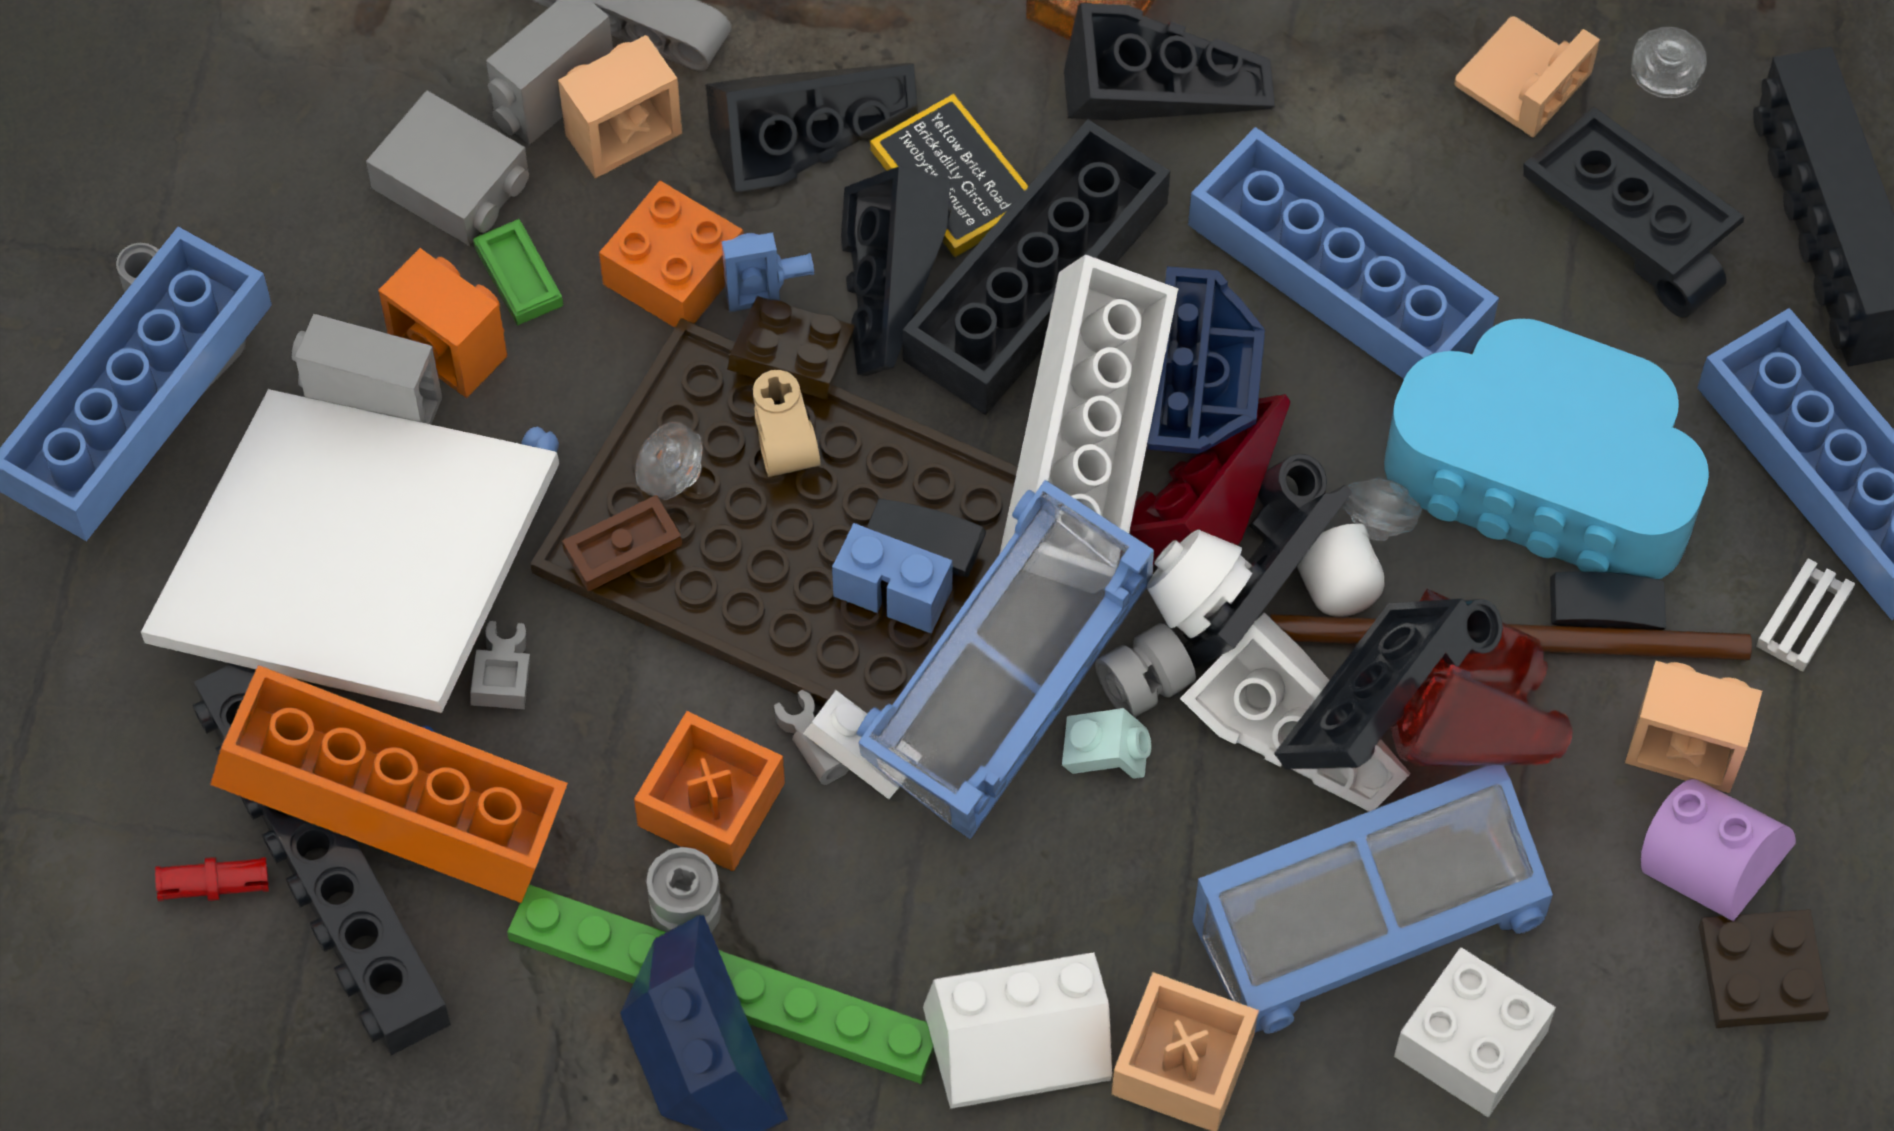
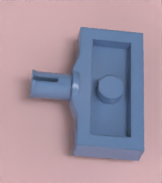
M773 232L761 235L747 233L739 235L732 240L722 241L725 291L729 312L752 308L757 296L769 300H780L779 289L784 283V279L814 275L811 253L781 259L777 254Z

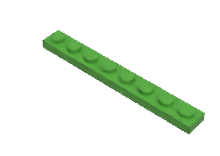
M532 885L528 886L523 901L520 903L507 931L509 941L633 984L654 939L666 933L665 931ZM719 950L750 1025L922 1084L935 1051L927 1022Z

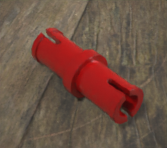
M216 857L205 858L204 864L170 867L155 866L158 902L167 899L207 896L208 901L220 900V895L256 891L269 892L266 857L217 862Z

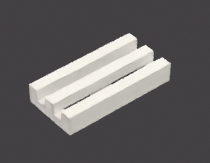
M1809 558L1768 622L1756 647L1804 672L1855 585L1854 582L1845 579L1844 582L1835 579L1836 573L1829 569H1826L1825 572L1816 569L1817 563ZM1810 581L1816 584L1815 589L1781 644L1774 642L1775 635L1807 583ZM1826 591L1835 595L1834 599L1801 653L1797 654L1791 651Z

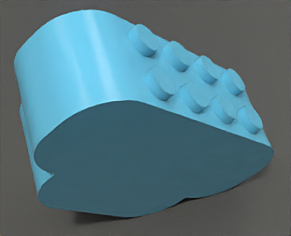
M1512 319L1493 326L1480 338L1473 354L1460 351H1443L1431 354L1418 361L1407 373L1397 394L1384 457L1385 473L1395 492L1412 505L1428 510L1437 519L1443 521L1455 520L1478 529L1481 534L1488 538L1509 540L1527 547L1529 551L1543 558L1555 557L1574 564L1583 572L1628 574L1657 580L1671 573L1681 561L1691 537L1709 478L1707 460L1701 448L1691 437L1673 428L1679 408L1678 394L1672 380L1660 367L1644 358L1532 319Z

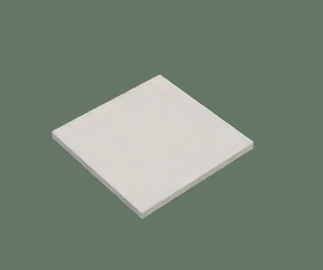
M268 389L141 631L144 643L252 669H257V666L260 665L291 678L442 713L558 468L559 459L557 452Z

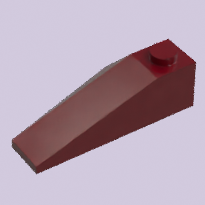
M1286 394L1259 398L1255 425L1192 457L1187 462L1179 461L1168 471L1173 480L1156 496L1152 492L1146 491L1135 501L1129 534L1154 550V566H1156L1154 563L1158 556L1171 542L1176 540L1181 543L1196 530H1201L1238 546L1246 530L1291 403Z

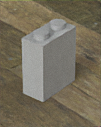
M558 0L486 60L489 77L488 89L492 96L494 109L492 116L505 133L509 135L515 133L530 145L563 117L558 79L566 76L576 66L588 65L613 50L609 16L590 0Z
M428 90L366 160L370 184L373 190L468 246L480 232L485 233L493 226L498 217L499 209L510 196L515 197L520 194L529 178L524 146Z
M313 314L306 332L300 331L295 338L292 348V360L297 364L299 372L298 385L303 388L305 397L432 424L442 400L432 345Z

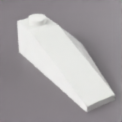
M1263 613L1253 623L1233 650L1224 653L1180 699L1219 737L1233 744L1239 743L1264 755L1265 760L1281 767L1282 764L1274 755L1275 751L1330 680L1303 649L1266 613ZM1381 739L1375 746L1373 756L1359 768L1292 769L1312 779L1315 785L1369 812L1375 810L1411 774Z

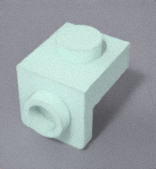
M1120 708L1067 716L1062 766L1069 772L1075 774L1120 767L1133 779L1145 776L1146 758L1151 753V738L1148 729L1127 710Z

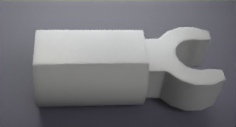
M801 690L798 692V702L804 710L800 714L790 715L780 703L774 705L775 720L782 730L794 734L793 742L821 784L828 785L846 775L850 769L803 734L815 718V704L810 693Z

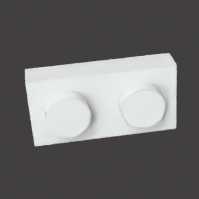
M836 690L803 734L886 798L890 799L900 786L860 754L858 742L861 737L857 735V731L867 713ZM902 740L899 741L892 751L912 766H915L922 756Z

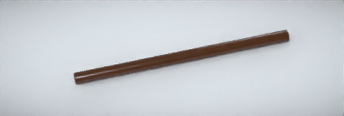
M1270 614V618L1294 642L1358 644L1377 619ZM1502 624V636L1499 644L1494 649L1750 660L1752 638L1751 634Z

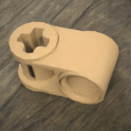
M770 370L763 373L753 386V399L760 448L768 477L820 466L815 432L811 420H808L800 386L796 378L789 372L782 370ZM780 400V405H775L774 401Z

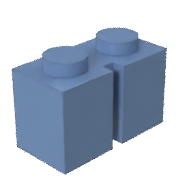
M853 523L832 566L833 596L878 613L882 604L881 580L889 583L887 586V617L932 633L952 591L953 560Z

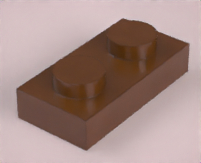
M655 495L562 540L563 551L589 592L682 546V537L658 496Z

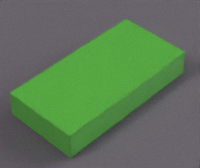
M520 219L473 238L475 250L517 326L564 306L561 293Z

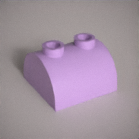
M1690 779L1680 784L1671 792L1653 818L1642 847L1641 868L1642 873L1734 921L1796 844L1794 832L1790 827L1697 779Z

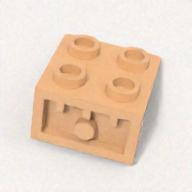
M1512 16L1457 74L1454 84L1457 88L1534 138L1591 75L1600 39L1583 29L1571 43L1563 41L1558 45L1517 17Z

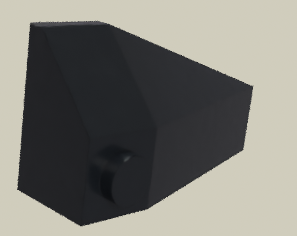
M913 63L758 76L705 84L710 135L730 187L734 192L783 185L795 179L799 172L818 162L825 163L838 156L837 152L862 139L869 140L918 114Z
M897 166L844 187L841 241L843 251L850 252L852 255L854 271L846 276L847 291L856 293L858 309L851 320V324L855 325L853 342L857 375L869 376L894 368L903 345V329L913 319L947 230L948 219L952 211V202L949 197L951 179Z

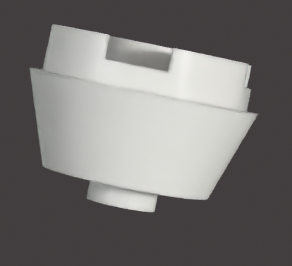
M1196 530L1181 543L1174 540L1162 551L1154 563L1158 568L1149 580L1147 589L1169 628L1177 626L1189 638H1193L1211 624L1206 618L1216 613L1226 601L1230 604L1252 575V572L1248 570L1252 565L1240 555L1242 551L1240 546L1201 530Z

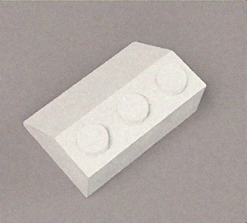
M1094 952L933 980L923 1009L950 1109L1111 1080L1112 1059L1109 1002Z

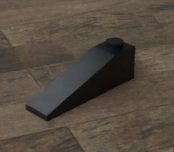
M1080 3L1078 5L1064 67L1068 119L1128 120L1271 110L1275 107L1269 58L1219 39L1211 42L1185 32V26L1174 22H1169L1167 25L1142 16V10L1129 5Z

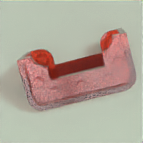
M1426 589L1420 601L1446 600L1449 598ZM1502 623V636L1499 644L1493 651L1485 654H1467L1458 667L1452 664L1448 667L1443 658H1441L1403 708V716L1390 727L1398 756L1419 767L1548 764L1553 758L1560 759L1567 751L1572 739V726L1568 716L1556 709L1549 713L1529 705L1526 697L1530 690L1535 691L1539 688L1548 668L1547 662L1543 660L1544 654L1540 640Z

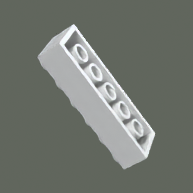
M1084 255L1059 272L1000 553L1015 533L1018 520L1012 517V513L1017 503L1029 489L1036 493L1044 480H1047L1129 534L1178 288L1088 255ZM1063 504V507L1113 549L1122 556L1125 554L1126 544ZM1057 520L1021 570L1093 594L1107 587L1117 567L1064 523Z

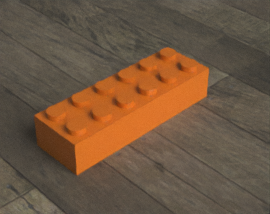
M258 665L220 749L210 785L522 903L568 783Z

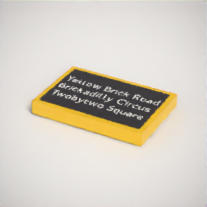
M954 94L870 141V151L886 171L901 166L951 179L949 197L952 202V211L942 242L954 257L976 246L1028 188V185Z

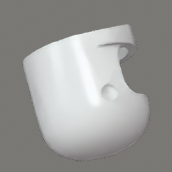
M1345 524L1322 532L1296 566L1316 607L1323 613L1333 617H1348L1364 611L1377 601L1385 586L1382 566L1370 544L1369 534L1364 524Z

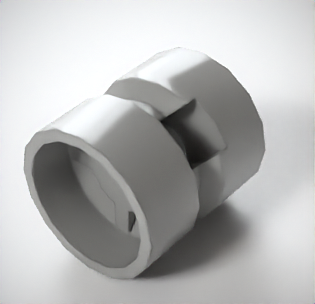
M1159 623L1134 637L1133 648L1120 645L1095 661L1097 676L1113 706L1116 709L1124 708L1134 717L1156 706L1159 694L1170 698L1196 681L1195 669L1185 647L1177 635L1164 623Z
M679 847L670 849L658 856L650 866L646 880L650 912L654 926L659 930L668 932L698 915H704L712 933L720 921L722 911L716 866L707 855L692 848Z

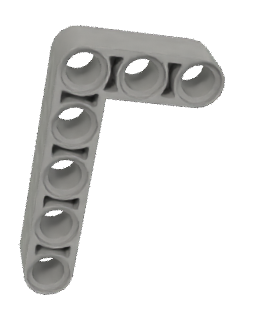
M558 0L532 1L549 8ZM590 0L609 16L611 35L627 42H633L647 35L662 57L696 71H704L709 67L732 29L730 21L724 14L697 0Z

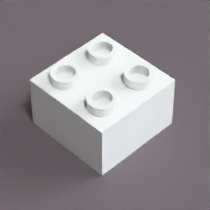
M1460 947L1400 1032L1394 1057L1489 1118L1547 1034L1556 1007Z

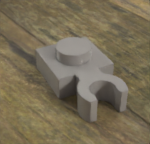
M490 621L485 630L487 651L476 650L470 692L471 705L525 709L530 670V654L523 653L526 648V627L524 623H517L515 636L510 639H502L497 636L496 621Z

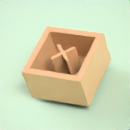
M647 35L633 42L622 43L602 58L588 65L576 66L566 76L558 79L565 135L595 178L682 134L677 77Z
M1655 661L1625 763L1685 781L1697 779L1719 791L1730 793L1748 747L1762 691L1750 688L1739 679H1718L1698 673L1692 667L1683 663L1671 662L1666 664Z
M1153 972L1115 1066L1111 1095L1209 1131H1218L1255 1035L1259 1010Z

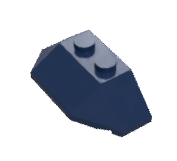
M1167 266L1165 284L1178 288L1147 449L1200 454L1256 424L1265 329L1245 303L1230 289L1228 282L1218 270Z
M698 915L655 938L620 1015L661 1116L702 1131H768L789 1120L705 916Z

